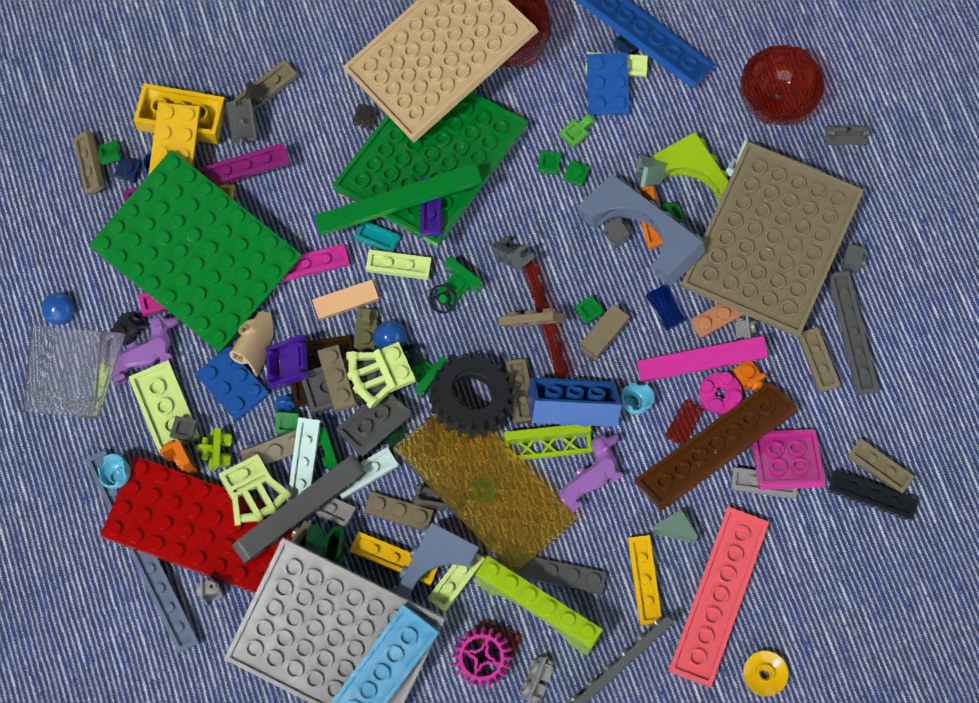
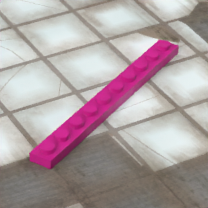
M341 244L301 254L300 260L280 283L350 266L345 245ZM148 294L138 295L143 317L167 311Z

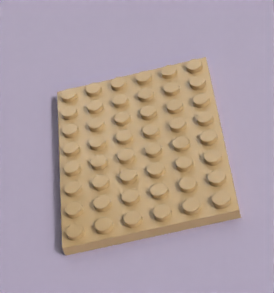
M417 0L347 62L343 68L414 143L539 31L508 0Z

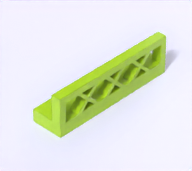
M565 425L504 432L507 462L593 453L591 447V426ZM586 437L587 448L578 449L572 444L576 438ZM555 440H562L567 444L563 451H556L551 447ZM534 442H540L546 447L542 453H535L529 448ZM519 444L524 448L520 455L510 456L509 445Z

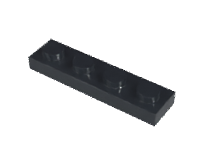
M838 470L833 472L827 492L910 522L913 520L919 500Z

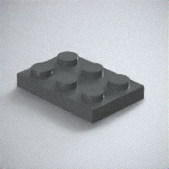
M389 393L372 409L366 404L363 405L338 426L336 431L363 457L407 420L411 413Z

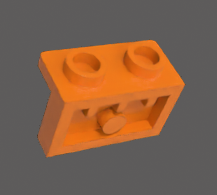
M171 440L165 443L163 448L159 449L169 463L175 461L182 472L186 471L190 476L198 472L187 448L180 440Z

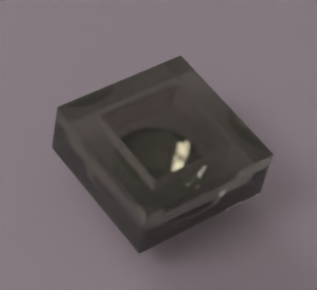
M359 103L352 124L372 130L378 115V109Z

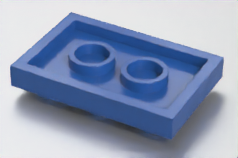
M627 53L586 54L588 114L591 116L629 115Z
M226 347L199 369L195 375L237 422L268 397L269 392L244 364L237 363L231 359L229 355L231 349Z

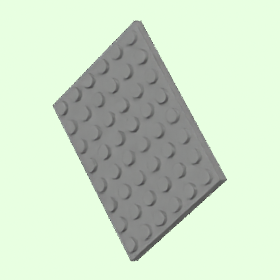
M283 537L224 660L309 703H330L403 604L407 605L438 630L441 629L445 617ZM434 641L387 703L405 702Z

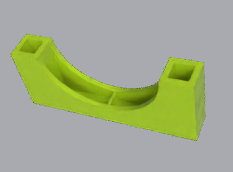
M695 132L654 154L652 157L655 160L666 163L663 179L678 175L695 178L707 185L720 201L729 178L726 172L718 167L715 156L706 149L703 138L698 137Z
M489 556L486 557L475 574V585L489 594L503 597L537 616L561 634L570 646L584 655H589L599 639L603 629Z

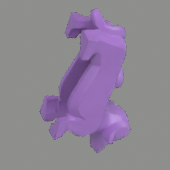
M163 315L154 316L150 322L151 338L141 344L134 342L127 345V350L108 360L106 380L109 382L113 379L115 385L118 386L128 381L124 373H127L130 369L151 366L159 359L162 363L167 360L169 362L174 361L172 354L169 353L171 340L167 330L177 325L179 319L176 317L166 318Z
M618 434L609 437L598 435L592 440L591 447L595 455V463L587 470L584 466L574 473L576 478L559 490V497L563 503L561 507L562 512L567 509L572 514L582 506L581 502L576 501L581 495L600 488L607 480L612 484L623 476L622 472H617V460L610 451V448L618 441Z

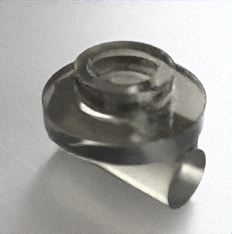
M252 81L246 84V99H251V104L253 105L261 104L266 98L265 89L260 85H255Z

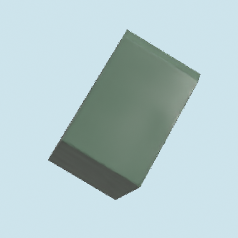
M639 154L635 175L640 187L662 184L666 163Z
M682 510L658 522L652 530V534L695 544L698 537Z

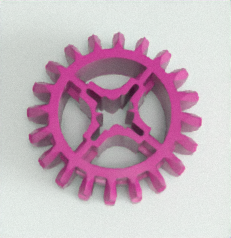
M481 626V633H478L477 628L473 627L472 636L468 631H465L464 634L467 639L458 637L457 640L462 645L455 644L453 646L455 650H459V654H452V658L459 659V661L453 663V667L459 665L461 667L456 674L460 675L464 672L466 674L462 679L464 682L469 677L472 678L471 686H474L476 680H478L479 688L483 687L485 680L488 687H491L492 678L496 683H499L500 678L497 675L500 674L503 677L507 675L502 670L503 667L506 669L511 668V665L505 663V660L513 659V656H506L505 653L511 651L512 648H504L503 646L508 640L504 639L500 642L499 638L502 633L498 632L496 636H493L494 628H490L489 633H485V626ZM485 638L480 649L467 648V645L472 640ZM491 641L499 648L500 660L490 654ZM486 646L485 656L491 660H487V662L484 660L478 668L479 657L475 654L477 652L481 653V650L483 651ZM464 654L474 659L475 666L473 672L466 666ZM485 664L498 666L496 671L489 675H479Z

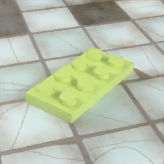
M169 360L128 377L160 455L162 454L159 449L163 448L165 443L171 440L177 441L170 438L175 416L193 419ZM197 428L194 434L193 441H196L201 438ZM181 441V443H182L183 445H186V444L189 443V442Z

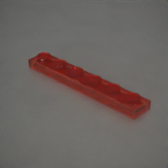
M531 260L523 266L535 310L538 313H543V309L550 308V305L543 298L545 288L543 283H539L537 278L540 275L537 263L533 264ZM555 323L540 325L556 379H566V373H569L566 360L562 361L560 355L563 353L561 342L556 341L555 338L557 333Z

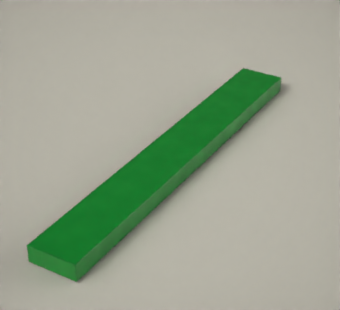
M474 163L314 216L319 233L323 236L483 183L477 164Z

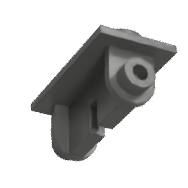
M866 125L825 126L826 145L868 144L867 135H869V127H866Z

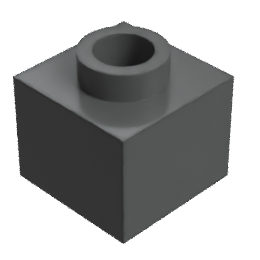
M619 217L604 225L603 231L614 249L628 242L631 232L627 223L622 222Z
M848 244L844 251L841 270L857 274L861 267L864 268L867 255H863L865 247Z

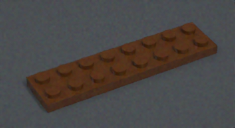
M768 382L635 478V485L662 511L798 412L797 406L771 382Z

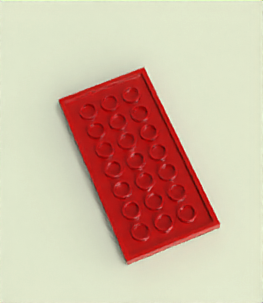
M134 456L130 465V478L120 488L100 537L255 594L282 538L247 564L242 561L232 545L271 514L263 517V520L260 522H246L235 526L232 499L225 488ZM243 495L238 497L239 513H252ZM253 499L258 510L266 507L264 502ZM294 529L284 537L290 540Z

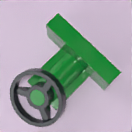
M450 256L444 262L445 270L452 276L445 284L434 286L429 293L430 306L434 311L441 314L451 312L456 307L457 301L468 289L472 290L475 294L482 290L483 281ZM437 287H441L437 295H433L434 290ZM432 299H437L439 304L444 305L447 311L439 310L434 305Z
M409 344L404 346L402 351L405 352L409 349L405 357L415 380L418 382L415 387V394L423 398L431 389L437 370L441 369L445 361L447 363L449 361L442 356L432 366L421 357L422 352L417 345ZM413 348L418 350V354L414 355Z

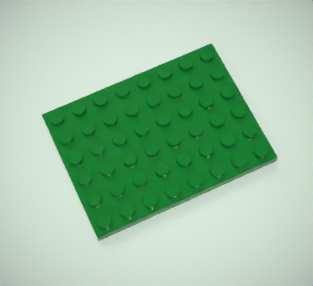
M472 91L414 143L386 115L333 183L332 189L357 202L418 182L420 178H431L476 163L483 184L442 197V236L420 237V204L381 216L438 248L528 127V121Z
M172 149L88 245L219 353L225 349L238 333L239 327L252 317L302 257L292 246Z

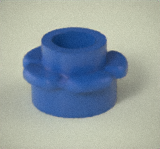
M283 395L277 397L274 408L278 411L291 412L295 409V403L292 397Z

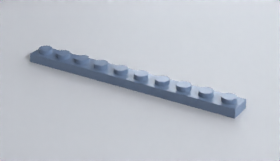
M103 450L85 459L109 511H111L120 488L114 490L106 488L99 480L98 467L103 465V457L108 455L106 450ZM128 548L177 652L180 654L198 645L197 637L159 559Z

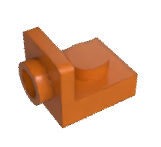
M752 361L742 363L732 370L733 375L745 392L751 389L756 391L764 385L763 382L766 375L764 373L761 374Z

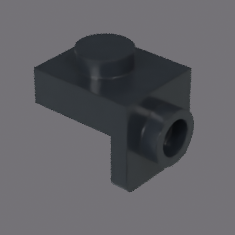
M136 312L122 313L109 334L125 347L130 344L138 330L145 328L147 324L142 320V316Z

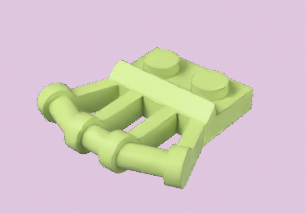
M399 342L382 349H377L374 352L358 353L351 351L346 353L349 369L348 379L352 380L354 384L353 390L355 394H359L367 402L366 405L370 409L374 408L390 392L416 382ZM357 361H376V363L357 369ZM380 370L382 376L362 383L360 377ZM386 383V386L376 396H372L367 391Z
M258 454L219 473V478L232 499L235 526L246 522L262 521L263 517L269 514L272 515L286 500L288 501L292 497L289 491L271 478ZM264 484H268L279 493L273 502L265 491ZM254 489L258 490L266 507L258 510L249 494ZM243 495L252 513H239L238 497Z

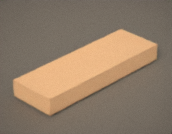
M369 280L315 298L312 302L318 319L321 321L379 301V297L373 281Z

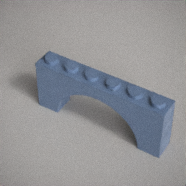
M611 174L577 206L580 218L594 229L602 223L618 217L636 219L651 226L662 240L660 254L652 264L655 276L670 287L705 254L704 240L698 234H692L683 223H677L667 211H661L655 202L645 199L639 190L630 188L621 177L617 178Z
M431 523L429 527H424L420 538L423 539L420 546L415 545L410 554L412 561L409 567L406 565L403 567L399 575L402 578L399 586L394 585L391 591L410 600L415 586L428 572L444 565H460L470 568L479 551V547Z

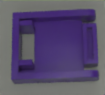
M297 335L266 347L268 389L277 390L308 378V373L304 372L308 370L307 344L303 343L307 340L305 335ZM279 357H280V375H281V376L278 375V363H277V358H279Z

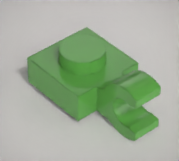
M587 114L579 123L573 119L559 132V136L574 149L588 136L586 130L594 125V118Z

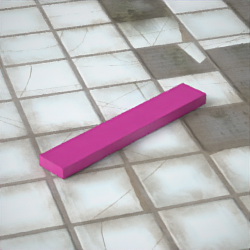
M764 336L638 360L637 364L640 380L643 383L768 358Z

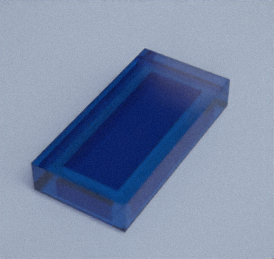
M665 285L646 294L647 300L666 332L685 322L684 316Z

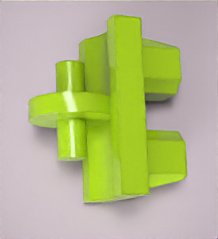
M214 428V431L210 432V442L209 438L203 437L202 444L196 445L195 448L196 452L201 453L202 460H207L209 453L208 471H215L217 468H225L230 465V454L220 453V447H230L232 435L221 432V428Z

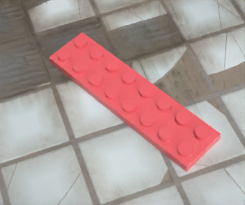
M727 507L668 672L711 688L766 533L768 521Z

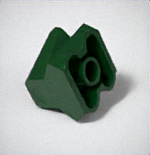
M318 523L309 525L305 548L342 566L345 555L344 529L341 526H334L325 535Z

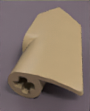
M260 311L254 319L244 322L238 330L241 337L238 338L229 354L231 359L237 363H248L253 370L255 378H258L266 359V347L270 346L274 336L271 312Z

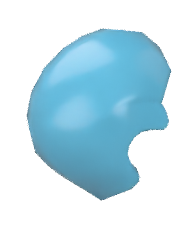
M634 382L623 388L620 394V401L622 407L628 413L640 415L651 408L655 401V394L648 384L638 385Z
M112 453L104 456L103 465L98 467L100 482L104 487L112 490L124 486L130 478V465L120 455Z

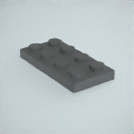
M344 359L343 363L345 366L346 373L348 374V360ZM357 361V369L376 363V361ZM322 367L305 371L308 373V378L302 380V384L312 415L334 409ZM380 370L360 377L362 383L382 376ZM349 380L354 401L363 400L359 394H355L353 390L354 384L352 380ZM386 383L367 391L372 396H375L386 386Z

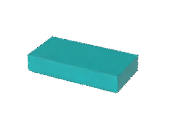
M368 221L360 223L354 236L356 241L380 251L394 253L401 238V235Z

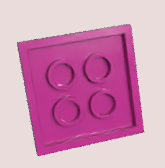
M816 429L770 431L752 445L759 490L825 487L826 481Z

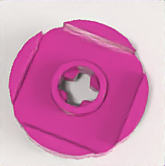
M729 372L710 374L700 385L699 401L706 411L723 416L740 403L742 399L741 385ZM717 389L725 391L723 399L720 396H715Z

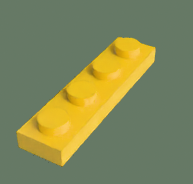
M359 531L349 550L351 554L398 573H401L405 565L409 567L412 561L410 552ZM438 568L428 572L420 579V582L431 586Z
M650 535L629 537L627 540L639 625L648 626L652 625L660 616L662 617Z

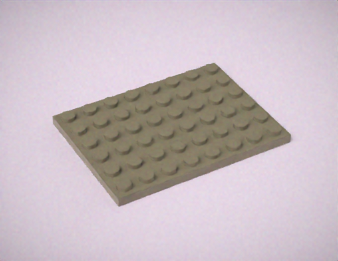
M747 141L702 238L704 240L705 254L687 270L681 287L799 338L864 189Z

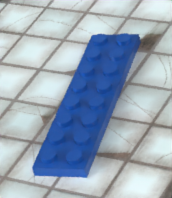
M574 0L692 89L716 67L715 63L630 0Z

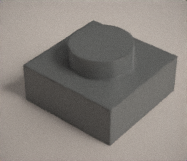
M175 416L170 438L192 443L198 424L197 420Z

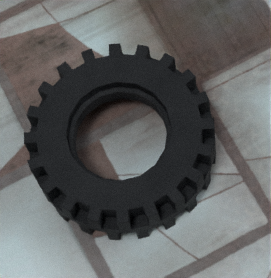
M463 353L462 359L458 360L455 355L451 357L450 363L445 361L441 369L437 370L429 397V403H432V415H438L436 421L439 425L443 422L446 424V431L450 432L452 429L458 431V437H462V434L466 433L469 434V439H474L475 435L480 433L481 438H484L489 431L495 433L499 425L503 426L511 410L515 394H512L514 384L509 383L510 374L508 372L503 374L501 372L503 366L500 363L496 366L491 363L493 358L489 356L487 360L480 359L481 354L476 353L474 358H469L468 353ZM465 378L477 379L489 387L492 393V400L489 405L479 410L466 408L455 400L453 396L454 385L459 380Z

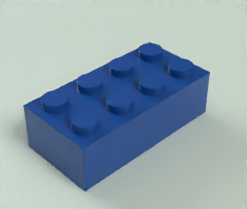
M530 377L526 400L532 423L541 425L548 423L562 426L568 424L583 427L601 426L604 428L618 427L622 404L615 382Z

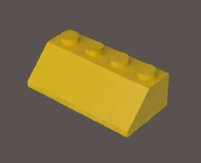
M143 83L134 123L138 131L154 133L158 102L200 106L201 112L197 141L218 145L223 127L225 98Z

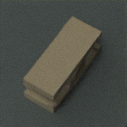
M612 304L582 340L579 350L594 362H597L628 324L627 320L630 316Z

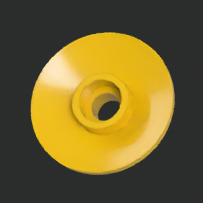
M760 651L747 659L743 668V677L747 687L755 694L773 696L785 687L788 681V668L779 655L770 651ZM761 671L768 673L767 679L761 677Z

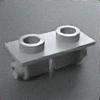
M747 315L746 320L744 318L736 319L734 325L737 339L756 337L755 333L758 332V327L755 320Z
M200 576V582L196 584L197 596H200V600L206 606H209V600H219L223 597L224 593L216 581H206L203 576Z
M535 657L530 663L527 680L521 686L519 699L529 700L530 703L542 701L546 686L541 685L540 681L549 682L554 667H552L553 662L546 660L545 657Z

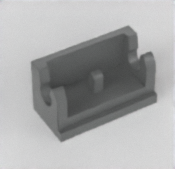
M251 99L226 102L232 143L256 141L257 135Z
M507 236L501 238L496 243L490 244L499 262L516 271L535 258L533 252L525 250L527 248L526 245L517 246L514 243L509 247L504 246L510 240V237Z
M417 484L413 502L414 505L427 509L457 513L461 492Z

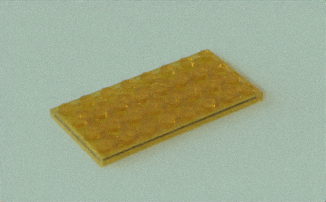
M459 396L455 398L460 405L471 409ZM433 415L396 444L394 450L509 570L514 573L518 572L577 521L576 515L495 433L489 431L484 438H481L480 433L476 434L474 439H469V434L463 433L462 437H458V431L454 429L450 432L446 431V424L443 422L439 425L436 421L438 415Z

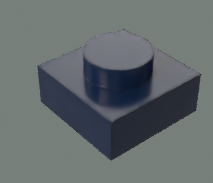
M621 35L612 44L620 52L630 55L638 49Z
M121 157L114 176L117 179L135 183L142 164L140 161Z

